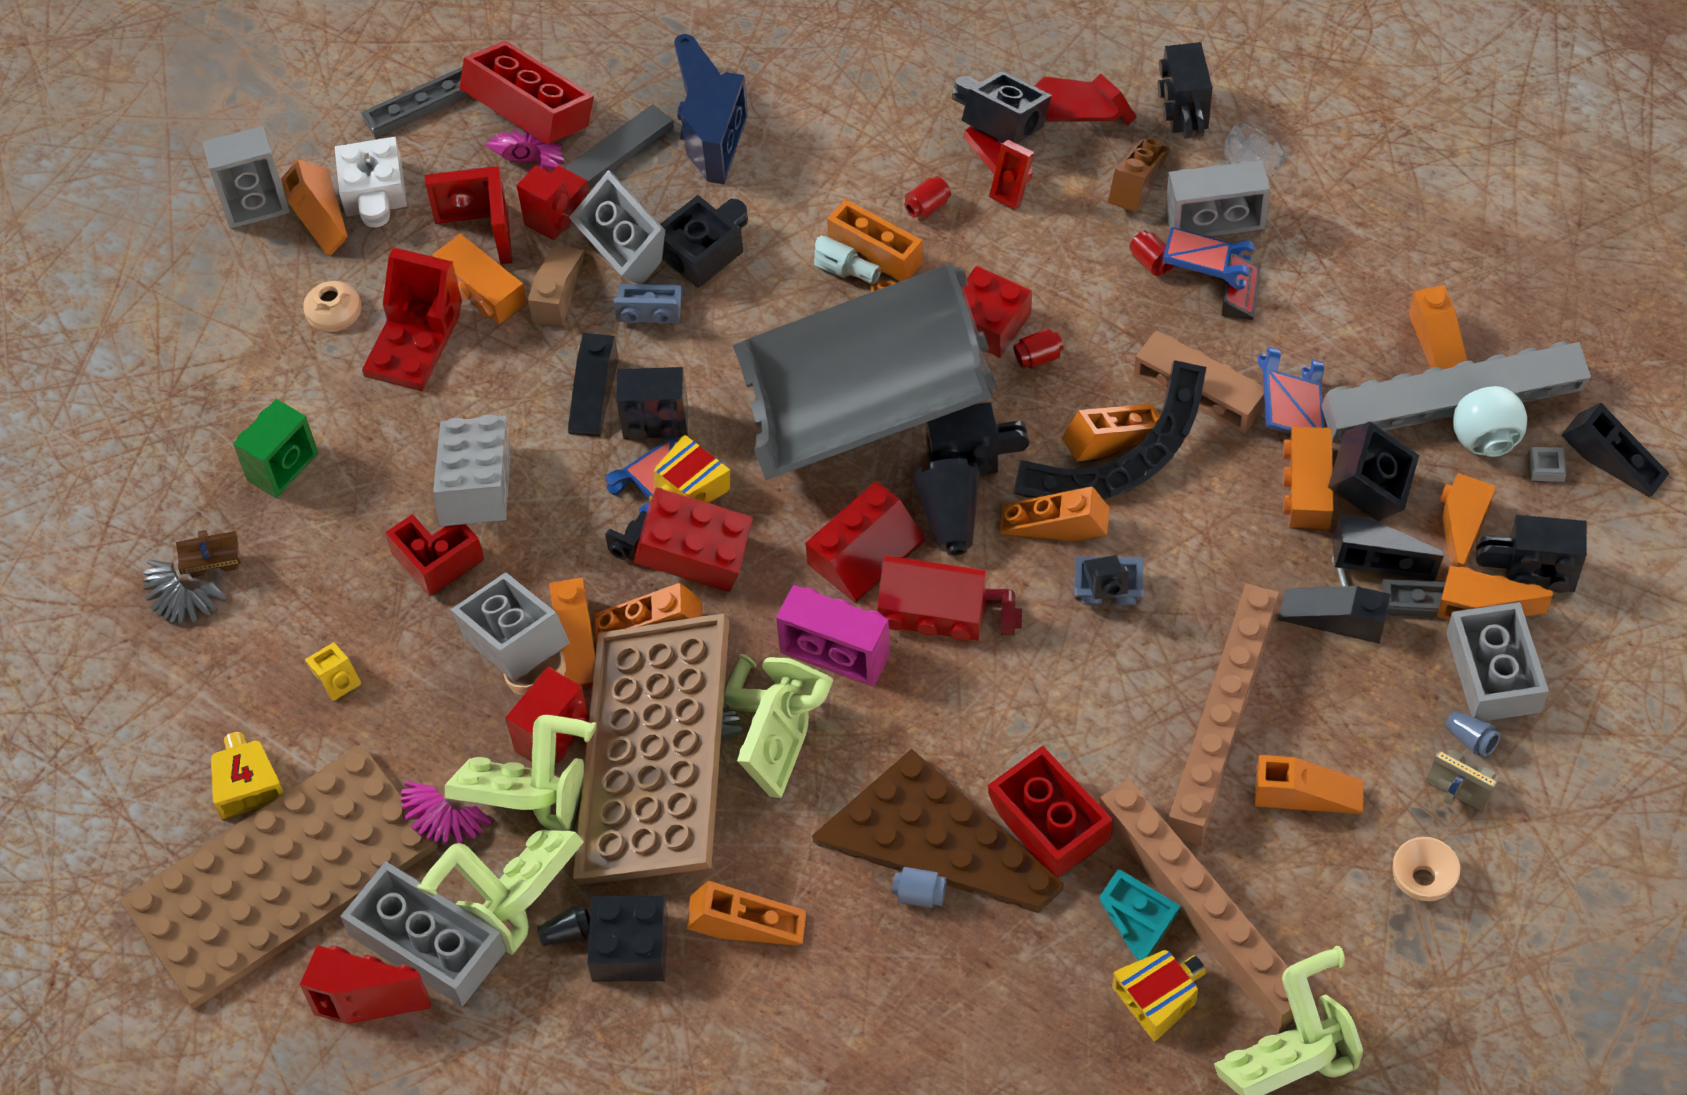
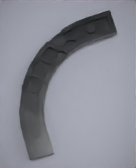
M1177 360L1172 362L1167 393L1159 418L1146 438L1129 453L1106 465L1081 469H1066L1020 460L1013 494L1037 498L1093 487L1101 498L1106 500L1129 492L1158 473L1173 458L1188 436L1198 412L1207 367Z

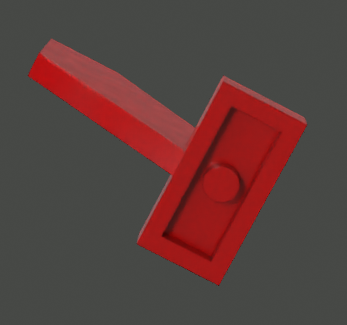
M1101 73L1092 82L1044 76L1034 86L1052 95L1045 122L1116 121L1120 118L1125 124L1129 125L1137 118L1122 92Z
M972 126L968 127L964 132V140L994 174L989 197L1014 210L1021 206L1026 183L1032 178L1031 164L1034 152L1010 140L1000 143L997 138L985 132H978Z

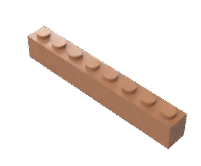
M1245 583L1169 814L1168 825L1181 841L1198 846L1202 845L1276 614L1279 596L1277 591Z
M1128 778L1100 796L1099 805L1113 819V835L1162 894L1181 905L1179 914L1276 1031L1279 1033L1293 1024L1295 1019L1282 981L1283 973L1288 966L1132 781Z

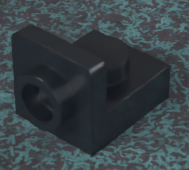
M642 510L637 519L632 520L628 524L625 535L608 529L605 534L607 547L616 558L621 560L627 558L634 561L647 512Z
M1117 555L1084 561V572L1094 599L1128 594L1129 571L1127 566H1121Z

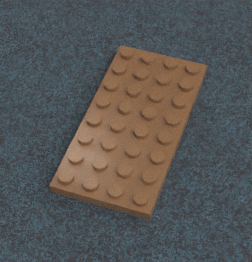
M725 613L598 633L589 723L595 722L597 726L586 747L578 835L584 843L576 851L573 880L579 886L711 869L730 622Z
M360 744L126 894L119 901L194 1010L346 910L385 861L401 871H405L437 850L438 845L434 843L433 837L429 841L426 840L428 833L420 836L418 835L419 830L414 831L411 828V825L417 820L405 819V815L410 811L402 810L401 806L404 804L401 802L402 796L364 746Z

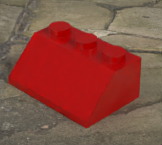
M875 481L805 542L807 565L856 603L881 581L884 555L906 558L925 541V536L901 500Z
M884 555L877 612L889 619L890 630L904 629L917 631L927 636L937 634L950 636L960 641H967L969 639L979 641L986 609V570Z

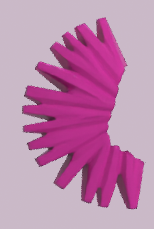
M516 129L512 130L513 136L508 132L496 134V137L490 138L491 142L484 144L506 160H514L521 163L529 161L539 162L540 167L546 171H553L559 164L565 161L564 153L559 152L562 148L560 144L553 142L547 145L525 130L523 131V136Z
M405 781L404 785L409 789H402L401 796L404 797L401 798V802L404 804L401 807L402 810L410 811L405 815V819L417 820L411 825V828L414 831L419 830L418 835L420 836L428 833L426 837L428 841L435 836L434 843H438L442 838V844H447L449 833H451L456 843H462L461 832L474 839L476 834L481 835L483 833L479 824L490 826L493 823L477 806L466 807L465 810L460 809L458 811L449 806L446 799L437 792L434 786Z

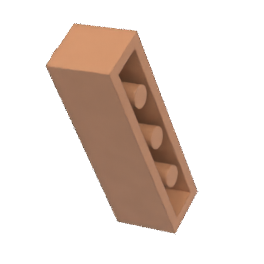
M1156 330L1135 356L1134 376L1167 392L1171 366L1174 360L1207 367L1198 409L1246 434L1265 409L1264 386L1259 381L1250 379L1236 372L1229 365L1221 364L1207 357L1200 350H1194L1180 343L1173 336L1165 335Z

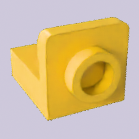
M335 642L305 659L309 669L322 683L332 701L339 699L361 685V681L349 658Z

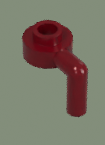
M986 589V602L1002 603L1001 635L1015 636V629H1022V608H1015V592L1011 589Z

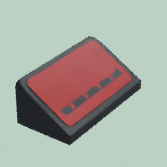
M1230 253L1228 267L1245 265L1250 269L1248 277L1244 275L1236 276L1238 279L1246 281L1244 289H1236L1226 281L1221 316L1253 320L1261 267L1237 254Z

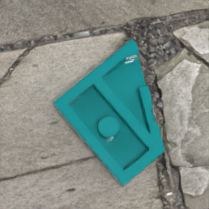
M1120 869L1117 870L1099 897V903L1136 961L1152 955L1181 911V905Z

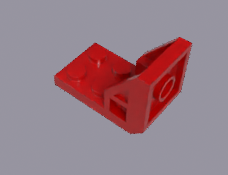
M393 247L388 256L382 304L387 321L362 368L364 377L419 391L424 390L460 316L462 299L452 261Z

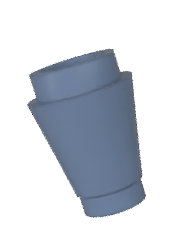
M1457 710L1451 713L1445 723V728L1475 755L1481 754L1485 757L1490 755L1498 745L1501 737L1500 732L1495 730V725L1460 713Z

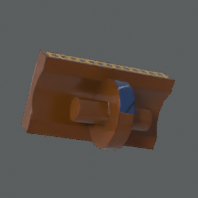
M202 530L198 531V538L176 542L180 575L189 574L193 578L203 576L209 569L236 570L238 564H241L236 531L208 536L207 531Z

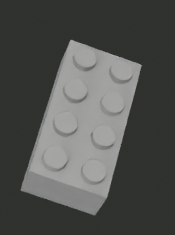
M484 415L480 418H452L447 421H440L433 488L439 526L506 520L511 456L506 415Z
M385 861L340 916L348 935L396 966L404 964L413 967L420 973L423 983L463 1007L507 951L501 932L442 895L431 896L419 891L417 885L421 884V882Z

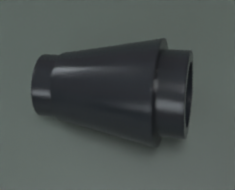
M574 905L544 922V924L537 926L543 946L586 940L590 930V915L586 907L577 908Z

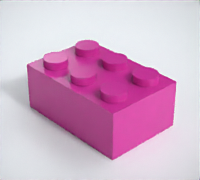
M796 585L792 586L776 616L780 653L872 687L875 686L890 656L888 618H885L877 611H866L852 606L846 600H835L821 595L815 589L801 588Z

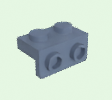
M619 284L618 297L614 298L617 322L680 323L683 297L682 285Z
M1075 556L1074 598H1081V604L1100 605L1102 604V599H1115V605L1133 606L1136 605V600L1143 599L1144 558L1118 557L1121 566H1127L1129 571L1128 594L1094 599L1084 572V561L1102 557Z

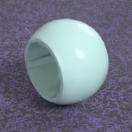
M1498 386L1481 388L1469 393L1459 401L1454 413V431L1459 442L1468 451L1476 455L1489 457L1501 456L1512 450L1524 437L1527 427V413L1522 401L1507 388Z

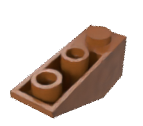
M1141 138L1115 168L1108 203L1137 212L1146 202L1170 151V147L1162 145V142L1157 139Z

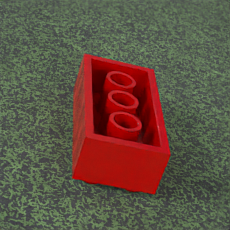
M506 40L468 55L463 60L459 89L469 94L473 99L488 106L495 113L507 118L517 127L529 132L539 141L549 145L588 127L594 95Z

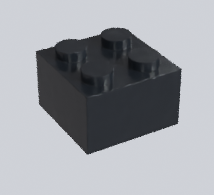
M683 367L617 369L616 402L623 439H674L684 435L688 436V399Z
M1369 421L1343 434L1328 488L1376 521H1380L1405 510L1420 455Z
M592 896L587 959L592 982L665 981L668 911L665 896Z

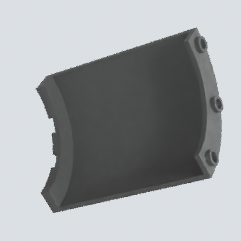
M955 262L946 264L739 341L733 345L746 386H753L756 395V401L751 402L755 424L757 428L762 426V433L756 435L754 451L765 480L992 398V389L997 388L991 369H988L984 351L989 350V346L983 331L978 332L964 290V286L968 285V281L962 266L956 268Z

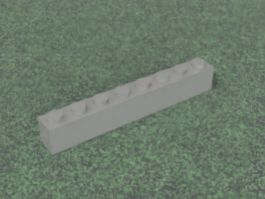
M1558 342L1547 349L1536 351L1535 348H1528L1513 356L1505 357L1503 354H1498L1483 362L1464 361L1453 368L1443 370L1441 367H1434L1426 370L1423 374L1414 376L1408 373L1400 374L1392 378V380L1384 382L1370 380L1361 384L1360 387L1350 389L1346 386L1336 387L1326 393L1321 407L1327 428H1332L1333 442L1342 440L1345 432L1369 421L1382 430L1387 431L1454 417L1459 401L1469 393L1481 388L1493 386L1507 388L1524 403L1582 391L1589 382L1591 375L1580 342L1572 344Z

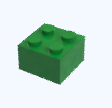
M275 399L268 407L264 408L259 413L258 418L246 430H243L233 443L246 480L276 499L319 454L307 417L278 399Z

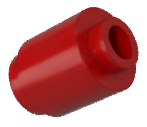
M941 177L928 178L905 195V209L913 218L917 217L920 220H924L947 203L948 198L951 196V190Z
M1141 231L1132 239L1129 246L1132 256L1152 275L1166 274L1173 268L1174 265L1162 262L1166 243L1155 233Z
M1049 328L1021 338L1019 343L1013 345L1016 360L1022 369L1027 367L1033 369L1059 359L1061 356L1060 351L1064 349L1058 332L1053 333Z

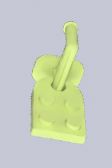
M739 654V660L724 691V703L729 705L728 710L756 712L752 719V725L744 745L740 749L737 761L769 797L782 798L807 733L808 711L819 707L825 701L833 679L793 659L769 657L764 660L762 668L775 684L768 690L743 689L750 670L756 667V663L747 655Z
M542 715L535 720L533 725L532 768H526L523 764L517 762L506 764L494 763L485 757L468 759L445 784V798L511 809H533L538 821L545 828L572 832L582 796L584 763L582 759L575 758L560 778L554 775L556 732L584 738L585 742H589L597 724L595 722L591 724L566 717ZM556 803V815L551 814V805Z
M537 831L527 840V847L520 856L512 859L503 870L504 875L500 879L493 874L468 846L456 843L450 846L424 877L422 883L417 885V889L425 894L437 896L436 890L455 867L486 899L483 905L467 901H457L455 904L500 931L507 950L506 952L513 955L528 935L529 924L525 909L538 898L584 841L576 832ZM509 920L514 926L513 930L510 932L501 921Z
M1335 946L1332 950L1311 956L1291 965L1284 971L1282 981L1297 1028L1278 1035L1265 1036L1258 1041V1044L1245 1050L1232 1051L1225 1056V1059L1214 1063L1218 1077L1237 1094L1265 1095L1317 1070L1324 1076L1335 1078L1359 1068L1363 1048L1352 1017L1343 1006L1325 994L1318 999L1324 1019L1321 1022L1307 977L1335 966L1341 969L1344 966L1345 957L1340 946ZM1337 1046L1342 1054V1057L1332 1061L1336 1055Z

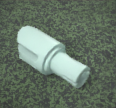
M821 235L817 237L814 254L815 266L842 278L852 275L871 285L878 281L881 274V266L858 257L857 250L827 236Z

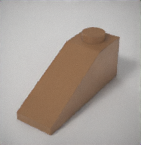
M553 247L535 275L528 298L531 318L534 324L564 327L585 256L584 249Z

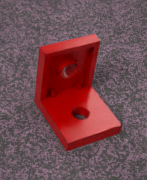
M500 167L471 168L468 170L425 175V186L435 224L491 217V225L500 264L513 263L508 204L505 200L504 185L501 182ZM457 195H466L465 197H456Z

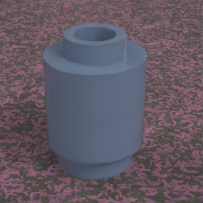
M904 867L902 874H895L892 894L898 895V903L933 908L934 905L942 906L946 892L947 877L939 876L938 872Z

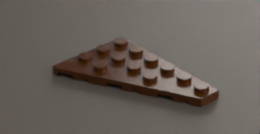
M910 749L812 835L813 842L819 847L823 844L845 851V855L855 858L863 857L869 862L895 870L897 868L909 867L938 872L939 876L947 877V886L970 893L977 891L997 897V901L1006 904H1018L1021 908L1039 913L1064 888V883L913 749Z

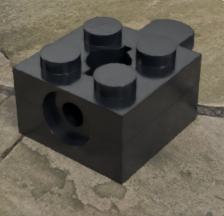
M1202 43L1165 46L1164 59L1159 60V72L1162 80L1157 81L1159 98H1164L1165 103H1163L1164 120L1170 121L1172 133L1182 132L1184 139H1190L1192 131H1194L1196 138L1203 137L1204 129H1209L1213 87Z
M1002 70L981 82L969 76L957 77L951 96L952 100L965 106L961 121L971 125L978 132H985L997 138L1000 143L1010 140L1016 144L1044 127L1052 95Z
M699 195L695 196L660 224L665 229L662 260L699 288L743 253L741 229L748 224L746 205L738 199L731 198L715 209Z
M991 402L974 404L926 422V449L929 464L930 462L944 459H967L968 466L973 467L974 462L978 464L979 476L998 472V455L1024 451L1030 443L1024 422L1019 420L996 424Z
M1516 515L1510 537L1483 535L1476 541V563L1481 567L1506 569V578L1511 581L1527 585H1539L1544 589L1557 593L1575 592L1587 556V521Z

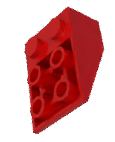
M316 945L299 984L314 1015L346 1024L430 1009L432 1004L420 973L413 967L400 964L398 967L391 966L371 955H364L363 958L351 955L346 949L339 946L326 948Z

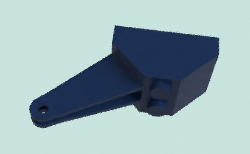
M681 34L674 41L675 52L687 95L685 102H680L677 117L678 120L682 121L680 139L684 141L687 156L705 180L725 184L748 118L745 77L741 74L729 72L721 75L695 38L689 34Z

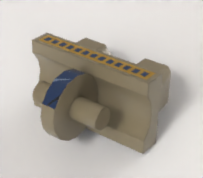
M1451 749L1446 754L1439 751L1434 758L1432 768L1425 781L1447 793L1444 799L1445 803L1452 805L1457 798L1483 812L1497 784L1495 780L1496 772L1485 766L1479 767L1477 770L1465 764L1466 759L1464 755L1454 749Z

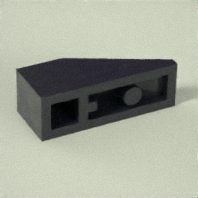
M583 333L576 361L568 423L569 434L597 437L601 435L619 360L615 336Z
M1602 403L1578 413L1561 434L1585 460L1647 497L1653 496L1670 474Z
M1340 515L1332 539L1334 564L1337 568L1435 581L1444 557L1442 550L1371 519Z
M1359 586L1286 589L1278 620L1380 644L1391 594Z

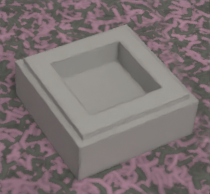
M1530 447L1528 455L1531 481L1565 482L1564 448Z

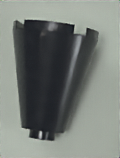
M967 459L937 460L930 462V469L922 472L921 467H919L913 473L915 488L940 550L947 552L950 556L965 554L967 549L973 545L980 473L978 464L974 462L973 467L968 466Z

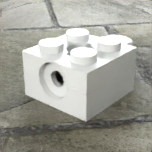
M396 137L335 146L339 193L346 217L360 214L361 220L366 226L380 227L389 221L390 209L407 207L402 160Z

